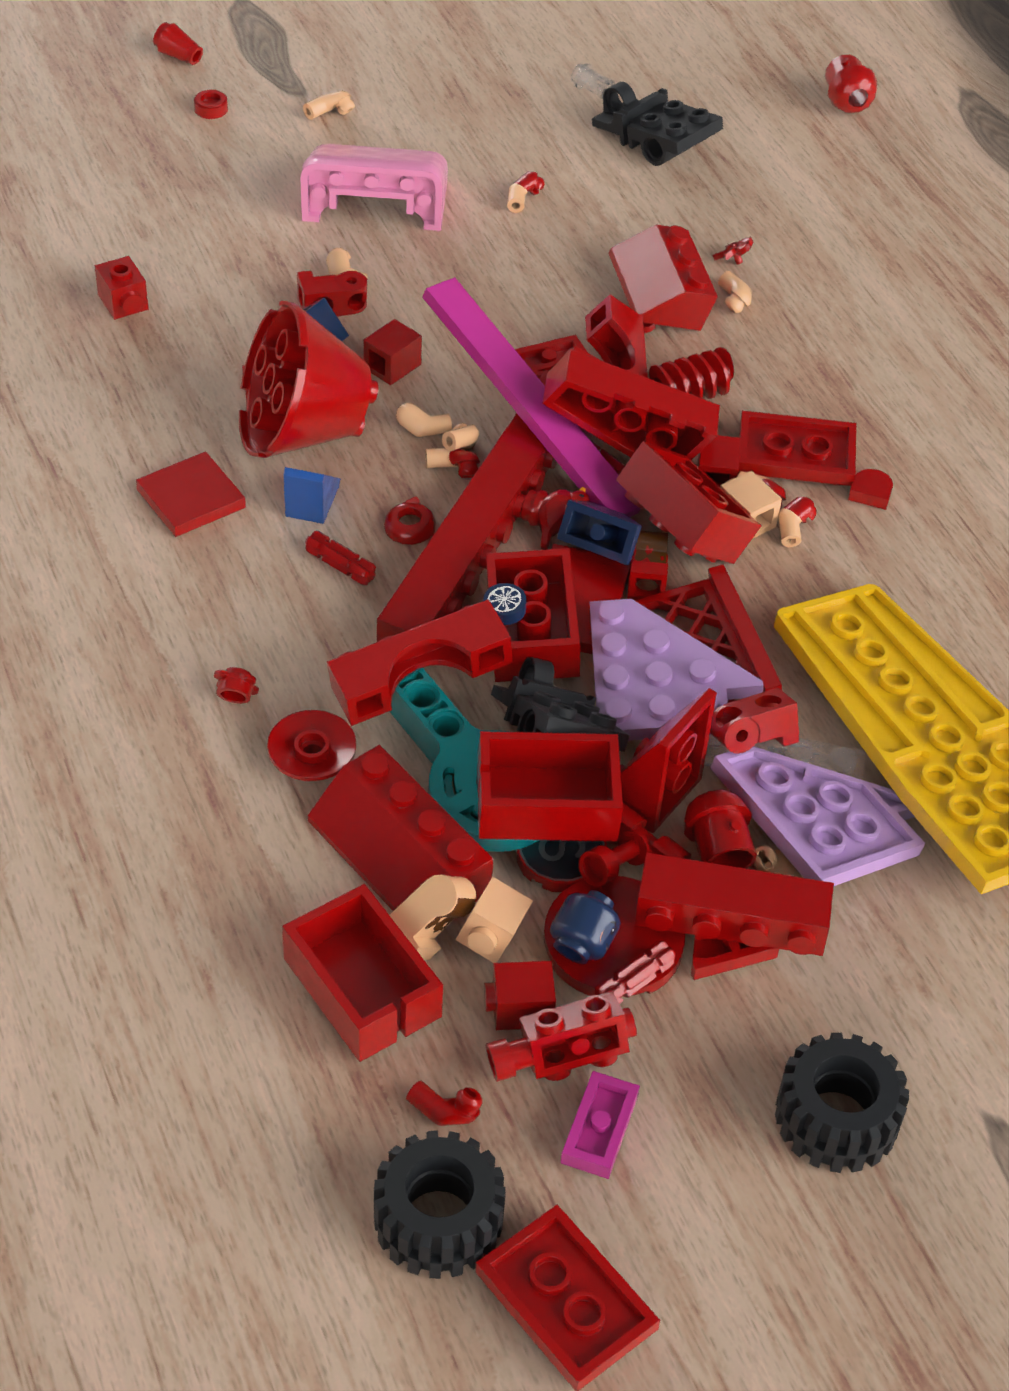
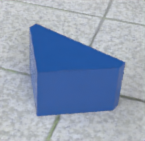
M285 467L283 475L285 516L324 524L338 491L341 478Z

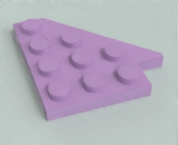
M618 599L590 602L596 707L600 708L599 713L617 719L615 726L630 735L628 741L643 740L646 737L650 739L662 725L708 688L717 692L714 711L718 707L727 704L729 699H743L763 692L762 680L635 600Z

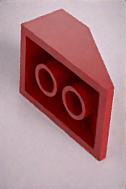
M710 688L662 725L650 739L644 738L637 746L633 758L626 766L620 764L623 802L648 820L645 829L653 834L702 779L717 692Z

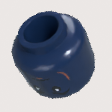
M590 890L588 894L574 893L568 895L551 924L550 933L555 940L554 948L565 958L578 964H586L588 960L602 959L618 933L621 924L617 913L612 909L614 906L613 901L603 893L595 890Z

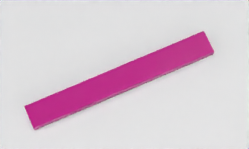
M454 277L426 288L422 298L579 489L585 488L590 502L618 511L628 517L638 514L641 508L631 503L625 497L627 490L616 481L618 474L578 425L542 404L545 390L544 384L458 280Z

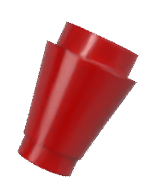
M164 22L157 28L154 34L153 44L160 53L190 63L191 65H195L200 61L203 54L202 47L198 46L177 24Z

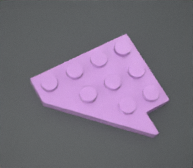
M754 746L744 753L736 754L729 751L714 757L710 769L729 791L737 794L748 806L752 813V818L803 878L832 882L836 886L920 856L925 842L905 821L915 816L899 799L893 789Z

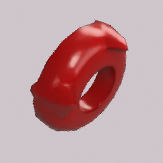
M417 496L391 508L385 516V532L395 542L409 545L422 543L435 533V517L431 510L425 505L420 504ZM405 515H415L420 518V521L416 524L406 525L401 523L399 519Z

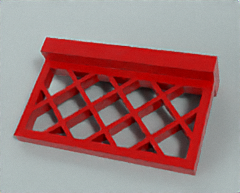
M724 564L708 568L707 579L635 600L650 611L658 608L668 611L669 613L665 620L673 624L678 615L695 620L690 631H684L685 633L717 653L735 659L736 665L763 681V692L775 688L782 690V683ZM700 595H705L707 600L702 611L684 605L687 599ZM704 624L721 629V633L716 641L698 635ZM729 699V700H728V703L733 702V701H736V700H735V699Z

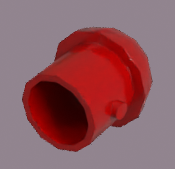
M851 54L840 55L829 63L826 68L825 79L829 85L828 97L832 105L845 113H859L868 108L876 98L877 79L873 71L862 65L860 60Z
M723 789L713 790L697 796L689 803L684 818V835L690 841L696 843L701 861L746 869L755 863L757 853L748 829L752 813L737 794Z

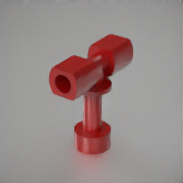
M623 802L618 846L610 849L599 845L584 852L579 859V870L587 883L599 887L615 879L619 874L620 865L625 862L635 866L643 864L646 852L690 859L692 854L667 835L659 839L645 829L648 820Z

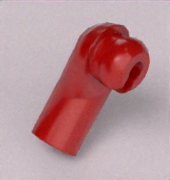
M422 1080L415 1083L406 1096V1100L438 1126L470 1124L480 1115L479 1108L483 1103L480 1093L473 1088L466 1087L459 1090L456 1097L442 1098Z

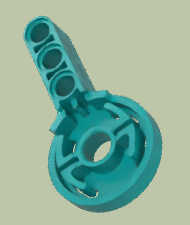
M424 668L417 669L404 677L394 691L392 711L389 712L432 763L429 774L428 793L485 851H512L539 841L479 839L477 763L480 731H509L480 730L472 726ZM451 773L454 774V787L456 794H454L452 788V775H450Z

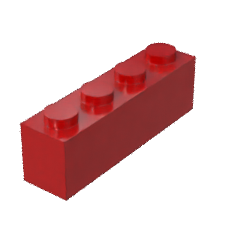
M646 852L635 925L649 927L655 931H673L696 935L703 939L715 938L740 942L751 947L764 946L788 950L799 955L812 954L823 956L830 928L834 883Z

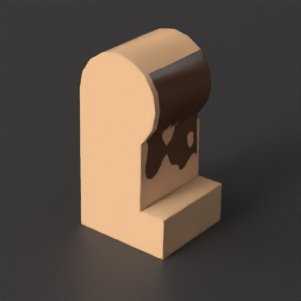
M434 875L427 879L390 914V917L422 958L430 960L441 949L435 937L454 918L464 917L472 911L476 902V891L473 884L466 878Z

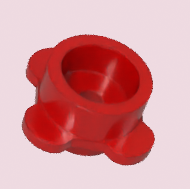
M229 667L226 671L216 670L214 672V678L218 679L216 694L225 701L238 704L248 703L251 695H256L259 692V688L254 685L256 684V677L252 676L245 669Z

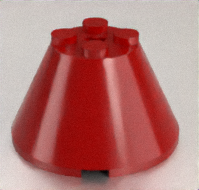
M280 301L279 306L281 307L278 310L269 309L255 333L248 352L241 382V389L248 391L246 411L239 410L240 436L247 453L258 458H267L349 436L360 437L364 430L368 405L373 404L378 395V382L371 379L370 367L364 359L296 303Z

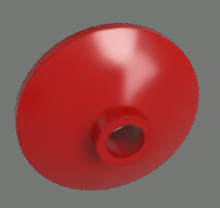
M303 710L284 717L273 727L267 741L268 755L273 765L280 772L291 778L302 781L325 780L336 776L343 765L353 760L356 753V736L351 726L344 719L333 713L322 710Z

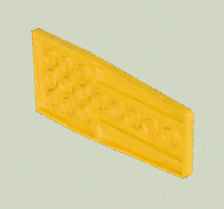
M866 584L780 608L776 614L773 624L774 628L899 799L980 894L1008 885L1009 710L877 585Z

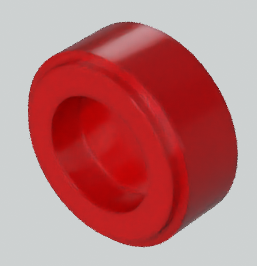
M210 89L199 92L194 97L195 113L205 119H217L224 116L228 111L227 96L218 90Z

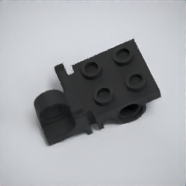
M621 81L604 91L603 112L592 118V126L620 135V143L623 146L629 144V148L633 149L641 144V150L646 160L655 166H660L723 130V117L710 113L704 108H694L685 105L679 100L668 101L667 89L663 88L638 100L631 86Z
M528 657L523 662L518 676H513L508 688L493 685L491 695L507 706L504 720L513 726H518L517 732L618 734L619 751L625 752L630 735L615 726L617 719L599 713L600 708L594 706L596 697L591 695L586 697L583 693L554 687V666L550 661Z

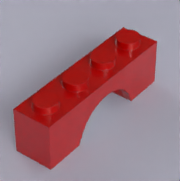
M610 294L585 316L586 340L598 352L604 362L648 378L643 316Z
M487 599L474 605L464 606L460 610L436 620L425 621L415 628L394 636L384 637L376 643L355 651L345 652L337 658L327 661L331 688L350 725L353 726L392 711V698L397 685L404 677L417 669L434 665L449 666L463 671L471 678H475L511 664V636L490 600Z

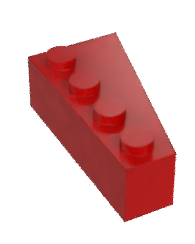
M571 349L547 373L542 404L630 458L642 441L685 455L692 460L717 437L720 405Z

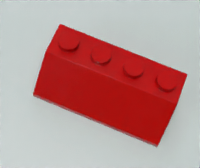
M380 744L343 765L308 814V822L392 911L401 905L427 879L434 875L460 876L468 879L475 888L476 901L480 899L492 878L493 858Z

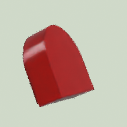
M877 469L862 470L855 476L848 500L886 510L893 488V481L883 471Z

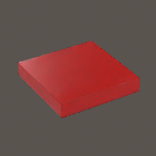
M206 451L136 479L138 492L175 537L246 508L245 496Z

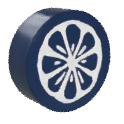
M500 583L490 587L484 594L483 601L490 600L504 625L517 623L524 617L526 613V595L520 587L510 583Z

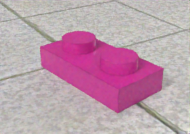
M592 1071L563 1148L560 1163L609 1179L638 1099L640 1086Z

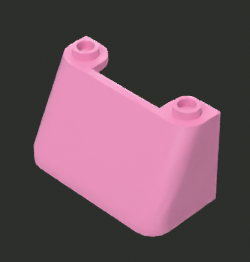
M321 144L312 151L302 167L300 177L302 221L319 222L321 212L325 208L337 209L338 195L407 200L406 214L413 215L414 212L419 214L424 222V230L441 231L448 179L447 161L441 154L433 151Z

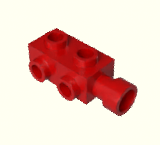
M613 991L600 995H592L583 1000L559 1007L543 1009L538 1013L521 1017L519 1020L522 1038L510 1042L503 1038L486 1043V1053L496 1082L516 1077V1071L531 1067L536 1079L545 1077L550 1081H560L567 1078L571 1074V1070L588 1064L596 1067H607L614 1064L618 1059V1055L630 1052L628 1038L637 1036V1029L631 1010L628 1007L622 1009Z

